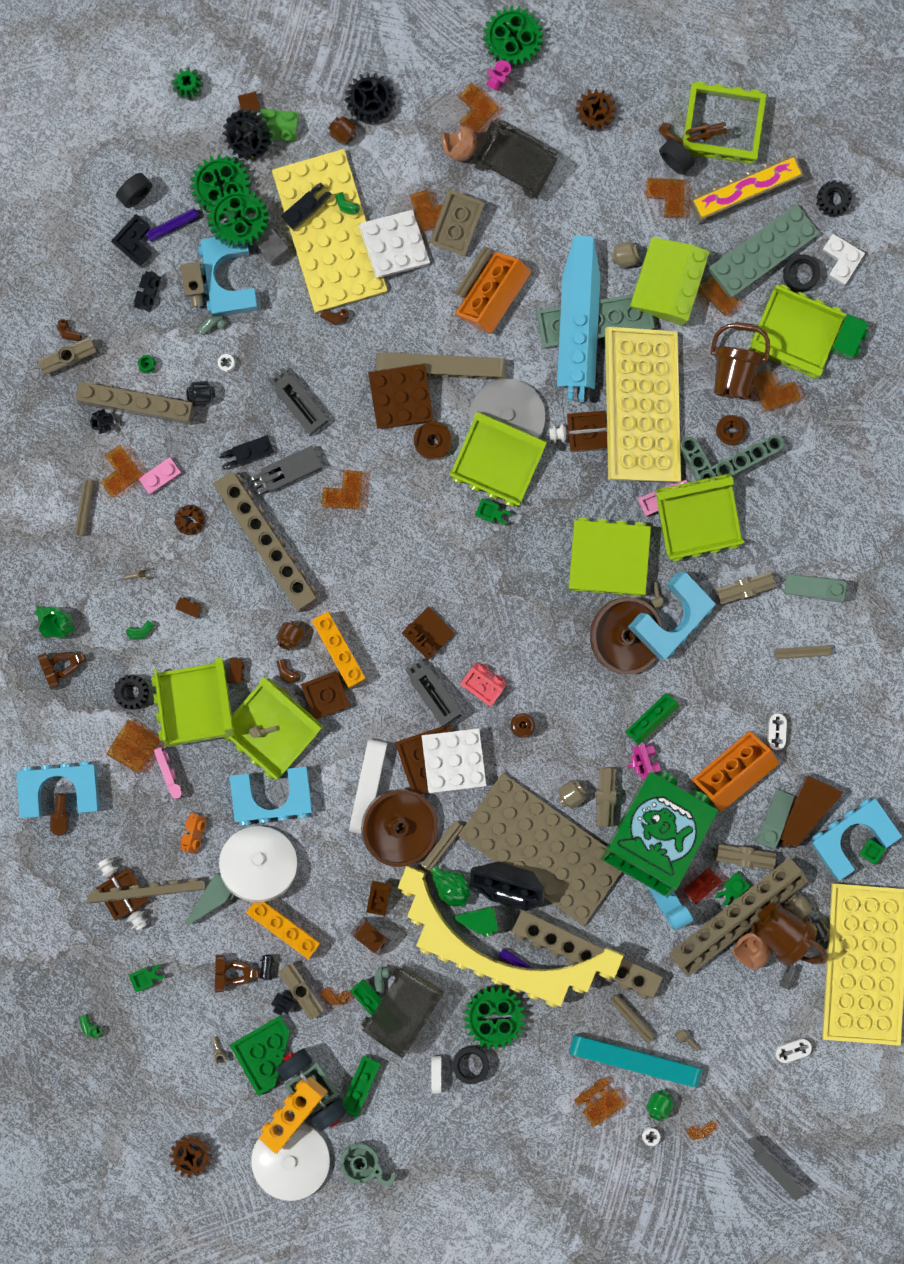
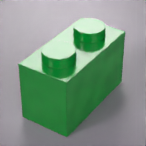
M847 314L842 321L830 352L849 361L854 356L857 357L861 350L859 343L861 339L865 340L869 329H866L868 322Z

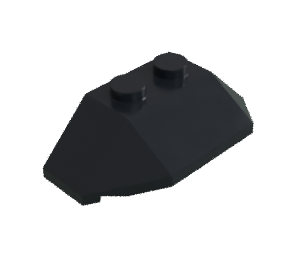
M501 862L472 867L470 870V885L490 901L524 911L540 907L544 904V887L532 871Z

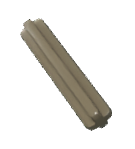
M484 246L458 286L456 290L458 296L465 297L489 259L492 251L488 247Z
M91 480L83 481L75 534L78 536H85L94 488V482Z
M830 645L779 648L774 651L775 659L830 656L832 653Z
M454 821L422 863V867L427 871L433 869L463 829L459 822Z
M617 994L610 999L612 1005L647 1043L652 1041L655 1037L654 1034Z

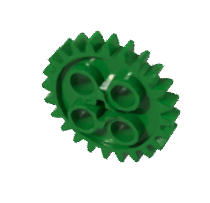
M511 5L510 11L503 7V13L496 10V17L490 15L491 22L486 21L488 28L483 29V33L486 34L483 36V41H487L484 43V48H489L487 54H493V61L499 58V61L505 60L513 63L514 68H516L517 62L523 66L524 60L528 63L531 62L530 56L536 58L537 54L535 51H541L539 45H543V40L540 38L544 36V33L539 32L542 30V25H537L539 23L538 18L533 20L534 13L527 15V8L521 12L520 6H518L517 10H514ZM513 21H518L521 25L518 27H514L511 25V23ZM498 31H502L505 33V35L499 37L495 33ZM510 32H511L512 36H516V40H515L514 37H511V38H510ZM528 36L531 40L524 42L521 38ZM512 46L515 48V51L508 52L506 48Z
M218 154L217 159L214 160L211 155L210 162L203 159V166L197 164L199 171L193 170V174L196 177H190V180L195 184H191L190 189L195 191L191 192V195L196 197L194 200L196 204L200 203V209L206 207L207 214L209 213L208 208L214 207L210 196L218 194L222 197L214 173L215 170L218 171L224 191L227 193L231 188H236L237 191L238 188H241L242 193L248 189L249 194L251 193V190L247 187L252 186L250 181H246L250 179V175L245 174L247 169L246 167L241 168V162L235 164L236 160L234 157L229 161L228 155L221 159L220 154ZM226 170L232 172L229 177H223L222 173ZM207 176L214 178L210 183L204 182V179ZM233 204L231 207L237 208L240 204Z
M231 188L230 194L223 191L224 197L217 195L218 202L212 200L214 207L208 208L211 214H207V218L210 220L207 223L208 227H211V234L215 233V240L221 238L220 242L222 245L227 241L229 248L232 243L235 244L236 249H238L239 244L246 248L247 242L253 246L252 240L255 239L259 242L258 235L264 236L263 229H268L266 223L269 222V217H267L269 212L268 209H265L266 203H261V196L256 198V192L249 195L248 189L244 193H242L241 188H238L237 192H234L233 188ZM233 204H240L238 208L231 207ZM250 213L256 214L253 218L247 217ZM229 219V222L221 223V220ZM239 228L245 229L243 233L236 232Z
M491 986V991L484 987L483 994L477 990L478 997L471 996L470 998L473 1003L466 1002L470 1009L463 1011L465 1014H468V1017L463 1018V1021L469 1022L464 1028L471 1029L468 1036L475 1035L473 1042L480 1040V1047L487 1043V1049H490L491 1044L494 1045L495 1050L498 1049V1044H501L503 1048H505V1042L512 1045L511 1038L513 1037L518 1040L519 1038L516 1033H523L519 1026L526 1024L521 1021L526 1015L520 1014L525 1008L523 1006L518 1007L521 1000H514L515 993L509 996V989L503 993L501 986L498 988V991H495L494 986ZM501 1002H506L509 1005V1009L504 1013L500 1012L498 1005ZM482 1003L490 1006V1010L485 1014L479 1011V1006ZM494 1012L497 1016H512L510 1019H497L496 1023H493L492 1019L477 1020V1017H491ZM502 1022L510 1024V1029L507 1032H502L499 1029V1025ZM481 1024H490L491 1030L488 1033H482L480 1031Z

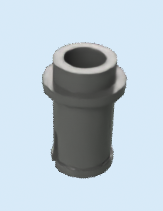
M792 965L787 966L782 979L779 980V986L790 990L794 986L792 983L798 968Z

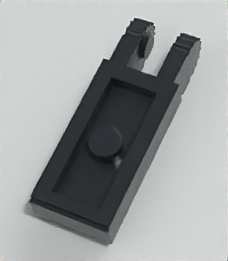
M318 183L281 215V218L293 231L318 211L322 204L331 197L330 191L325 192L319 200L314 197L323 189L324 185L322 183Z
M268 435L232 447L230 450L219 453L218 456L220 459L235 455L236 460L222 465L223 469L226 470L272 455L274 451Z

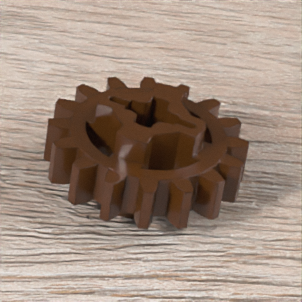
M595 89L594 93L588 90L587 96L581 94L582 100H577L578 107L575 109V112L579 113L576 118L582 119L581 126L586 123L588 130L592 126L594 131H597L599 126L604 130L605 124L611 125L610 119L614 120L615 115L613 113H616L617 108L612 107L615 105V100L610 101L611 94L605 96V90L598 93V89ZM599 104V107H598L599 109H598L597 112H595V114L593 115V110H594L595 107H597V105Z
M191 1134L189 1139H187L184 1135L182 1136V1142L178 1139L175 1141L177 1147H171L174 1153H171L169 1157L174 1158L170 1165H176L174 1171L180 1170L181 1177L185 1173L188 1174V1178H191L193 1173L196 1177H199V1171L206 1172L204 1165L210 1166L211 1164L207 1161V1159L212 1158V1155L208 1154L211 1147H205L207 1141L201 1142V1136L194 1139L193 1134ZM191 1143L198 1145L200 1148L193 1147ZM183 1146L184 1152L178 1157V1151ZM189 1152L195 1154L193 1161L191 1158L187 1159L186 1157ZM204 1155L203 1162L199 1166L198 1159ZM181 1164L188 1165L190 1169L183 1167Z

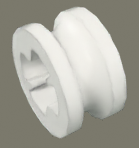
M223 354L219 357L218 366L222 371L230 372L235 368L236 362L231 355ZM224 359H231L232 362H230V367H222V364H224Z
M648 1127L643 1131L642 1139L645 1144L655 1146L660 1141V1134L655 1128ZM650 1131H653V1134L656 1135L652 1142H649L648 1138L646 1139V1135H649Z

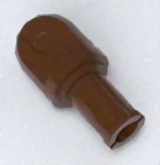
M706 122L701 123L700 127L687 130L686 135L699 132L701 134L686 139L689 142L702 139L704 142L710 141L712 136L727 133V128H723L726 126V123L721 122L709 125Z
M56 793L55 810L50 812V830L54 835L62 836L69 828L70 813L66 811L68 794Z

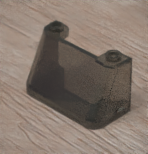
M497 118L491 121L471 162L475 164V168L481 171H485V169L495 171L521 186L526 197L537 199L563 154L507 121Z
M402 964L401 967H396L392 974L394 979L390 988L370 1017L366 1015L360 1025L363 1027L361 1031L401 1058L408 1052L444 993L441 987L405 964Z

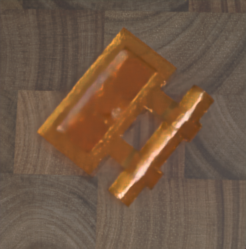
M606 1077L600 1081H595L591 1088L586 1091L583 1090L579 1093L580 1096L574 1099L578 1106L583 1102L586 1103L587 1107L582 1110V1113L593 1128L625 1105L613 1088L608 1092L605 1091L604 1087L609 1084ZM599 1091L602 1096L592 1103L589 1098Z

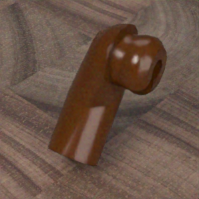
M324 309L320 317L333 325H338L348 320L349 312L346 309H341L333 314Z

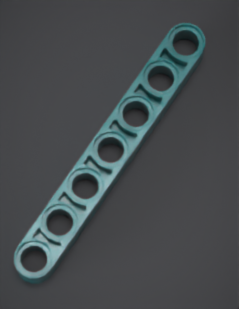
M573 1034L568 1053L694 1088H699L703 1072L702 1068L575 1034Z

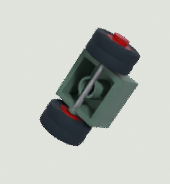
M305 1048L300 1049L296 1053L292 1051L276 1067L281 1078L287 1081L284 1086L289 1093L294 1095L297 1091L295 1086L301 1079L305 1081L311 1076L328 1093L311 1112L313 1114L320 1109L310 1119L319 1132L329 1126L333 1128L340 1122L339 1119L348 1112L339 1098L327 1104L339 1095V1090L318 1060L311 1064L313 1060ZM300 1096L301 1101L306 1103V1099Z

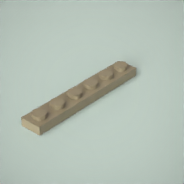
M199 878L188 879V883L181 884L180 880L169 881L168 885L161 886V883H151L147 888H141V885L129 886L130 890H122L121 887L110 888V892L102 893V890H92L90 894H87L86 899L87 904L202 891L205 889L204 881H199Z

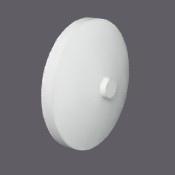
M264 826L248 827L235 833L225 843L219 858L220 875L227 889L238 898L249 902L270 901L281 896L293 883L297 871L296 852L287 837L279 831Z
M302 1123L277 1154L258 1139L252 1152V1171L260 1187L269 1195L287 1201L300 1200L313 1194L323 1184L330 1166L329 1149L326 1141L315 1128ZM277 1125L278 1129L283 1131L282 1126Z

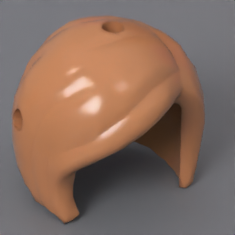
M460 126V133L441 134L444 151L450 159L463 162L474 155L477 148V139L473 129L469 126Z
M752 932L742 936L731 949L734 957L752 970L762 968L771 956V949Z

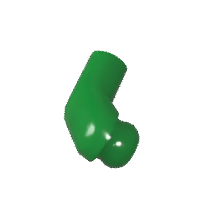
M343 192L335 194L341 212L354 215L360 211V206L357 203L346 201Z

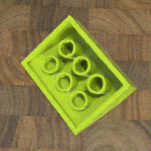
M651 237L629 307L683 326L689 320L710 251L691 244Z

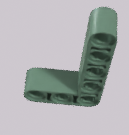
M772 435L712 467L694 437L683 439L680 444V452L697 481L702 480V477L705 475L710 478L720 476V467L727 468L728 474L733 477L777 454L782 449L784 442L780 436ZM772 440L776 441L778 449H772L769 442ZM684 443H692L694 449L692 451L686 450ZM754 449L761 451L762 456L760 458L754 457L752 453ZM742 458L745 461V466H738L736 459ZM700 459L703 463L702 467H695L693 460Z

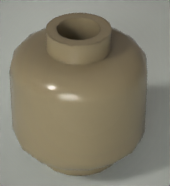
M627 241L614 246V253H611V258L614 264H618L620 268H626L637 264L640 254L637 245Z
M570 780L559 789L560 797L558 800L564 807L576 808L586 800L587 790L579 780Z
M794 893L783 902V907L797 917L804 920L810 918L809 914L812 911V907L803 895H796Z

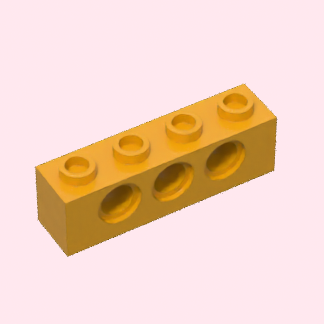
M327 611L311 620L349 689L365 681V676L329 612Z
M253 902L246 914L307 959L312 956L321 943L267 902Z
M311 1076L305 1081L301 1079L295 1086L297 1090L295 1094L290 1093L283 1101L286 1105L282 1109L279 1107L272 1115L274 1120L271 1123L267 1122L260 1130L263 1133L258 1139L275 1154L285 1146L328 1093ZM300 1096L306 1099V1103L301 1101ZM289 1110L294 1113L295 1117L289 1114ZM277 1125L282 1126L283 1131H280Z

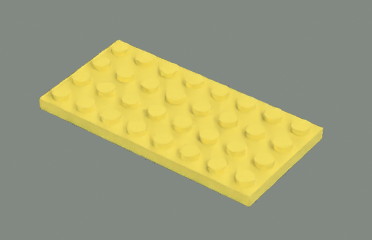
M341 149L273 169L272 173L284 212L308 191H311L318 183H322L324 187L314 196L317 200L327 191H330L332 194L322 204V207L295 231L289 227L315 314L322 312L324 309L330 310L387 293L384 278H375L358 227L360 223L366 222L345 150ZM343 192L346 201L357 203L360 206V211L354 215L341 212L335 194Z
M607 327L605 328L608 480L681 482L678 331Z
M831 884L830 934L828 936L827 949L829 958L826 965L822 1039L901 1046L904 999V889Z

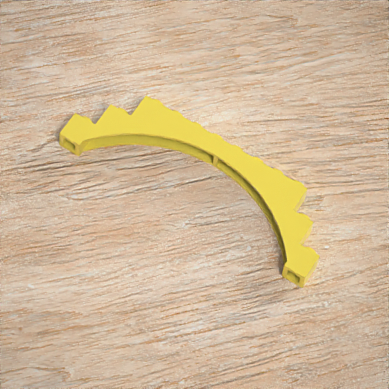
M410 865L406 866L398 888L402 890V894L412 897V895H416L407 917L411 919L410 922L421 926L425 924L416 945L420 948L421 952L428 955L434 953L438 955L439 960L444 962L453 961L456 963V967L463 970L467 968L474 970L473 973L477 976L484 978L486 975L491 977V981L496 984H508L511 990L519 993L521 990L527 992L528 997L535 1000L539 998L546 1000V1004L554 1008L557 1005L561 1007L570 985L573 986L572 989L579 993L588 992L596 971H599V975L604 978H615L624 954L608 947L605 948L603 953L589 960L553 969H529L513 966L479 952L465 942L450 927L439 912L425 880L427 872Z

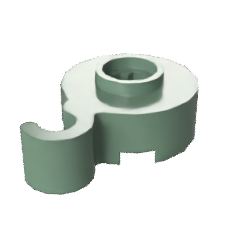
M362 1142L353 1143L341 1155V1172L352 1183L362 1184L377 1177V1180L382 1185H390L395 1180V1171L391 1172L390 1178H383V1168L379 1164L378 1154L369 1144ZM355 1159H363L365 1165L360 1168L356 1167Z

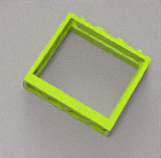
M702 81L692 83L689 91L682 146L693 156L755 165L758 157L767 94L762 93L760 90L745 91L741 87L725 88L721 84H715L714 86L706 85ZM696 93L759 102L752 151L687 141L686 138L690 137V135H686V131L691 129Z

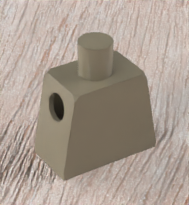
M201 263L181 264L185 296L191 298L192 307L203 306L202 295L205 294ZM193 283H197L198 288L196 290H192L191 285Z

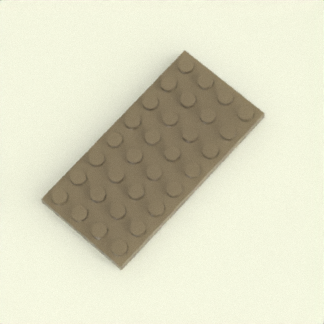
M504 773L500 775L458 834L460 838L492 861L534 872L544 887V898L583 926L621 874L620 870L600 859L606 846Z

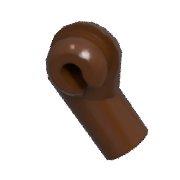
M663 122L658 129L662 137L666 141L674 139L681 144L682 139L669 131L671 125Z
M66 319L58 321L57 330L63 339L81 341V332L72 331Z
M286 659L276 661L280 677L289 683H295L300 680V673L289 670Z

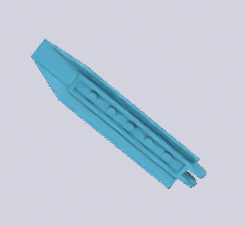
M574 236L562 275L557 387H568V401L573 399V387L580 388L579 402H584L586 387L595 389L600 271L594 237Z

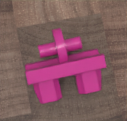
M500 60L496 63L495 70L490 68L487 74L491 76L486 85L499 91L503 83L508 84L510 79L506 76L511 72L510 63Z
M642 744L632 748L634 754L630 756L632 764L627 765L628 769L634 767L635 774H640L642 781L650 771L654 774L661 771L658 762L651 764L649 756L655 755L653 745Z

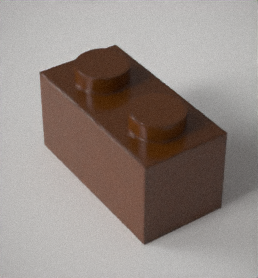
M186 597L179 598L175 609L198 619L203 609L201 604L195 601L194 603L189 602L190 599Z
M230 658L229 683H242L244 681L242 670L245 669V662H243V659Z

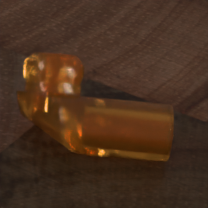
M327 987L320 994L331 1005H344L350 999V994L347 991L334 994Z
M709 1121L699 1130L695 1126H691L687 1129L686 1133L692 1140L704 1139L716 1129V1125Z

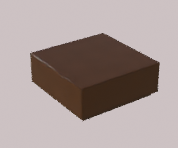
M256 91L238 95L241 109L250 108L251 112L253 110L260 112Z

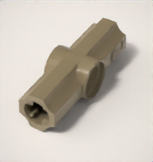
M89 337L71 346L60 348L59 351L39 359L38 363L44 376L66 366H73L76 362L96 354L97 351ZM65 353H72L71 359L63 360Z
M771 572L752 578H743L735 581L734 584L716 589V596L720 605L738 599H747L755 596L757 593L775 588V581Z
M599 768L598 788L596 789V826L613 827V814L616 805V769Z
M718 845L715 861L733 863L736 866L774 870L776 853L757 851L754 848Z
M292 962L278 971L292 992L293 997L298 1001L310 1020L325 1011ZM298 986L306 988L307 993L305 996L297 995L296 988Z

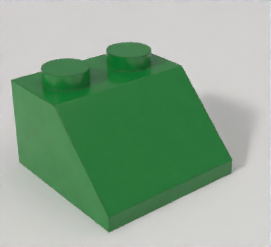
M492 906L455 914V919L479 935L483 934L484 937L495 935L494 931H498Z

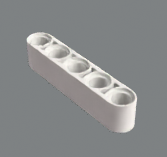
M368 739L349 832L361 834L363 815L369 804L376 798L387 748L386 742Z

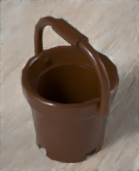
M735 322L722 326L715 333L710 352L717 360L713 394L732 399L740 397V400H751L759 366H762L763 362L768 361L770 352V339L762 328L755 326V324ZM729 328L752 332L757 331L765 339V353L762 354L735 347H716L720 334Z
M776 902V905L774 903L768 904L757 916L760 918L759 923L753 922L752 933L775 953L777 960L782 965L789 966L799 960L811 963L812 965L825 964L828 961L829 955L814 941L817 933L816 926L808 920L797 917ZM813 946L823 956L808 958L804 955Z

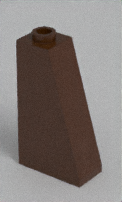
M805 776L791 805L779 839L781 841L780 845L789 849L791 846L797 847L841 797L843 792L810 776Z

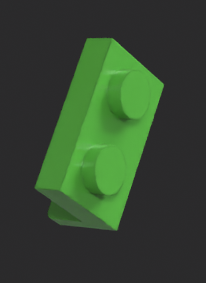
M261 109L260 114H263L262 120H268L267 127H272L268 131L273 134L270 140L296 141L299 112Z

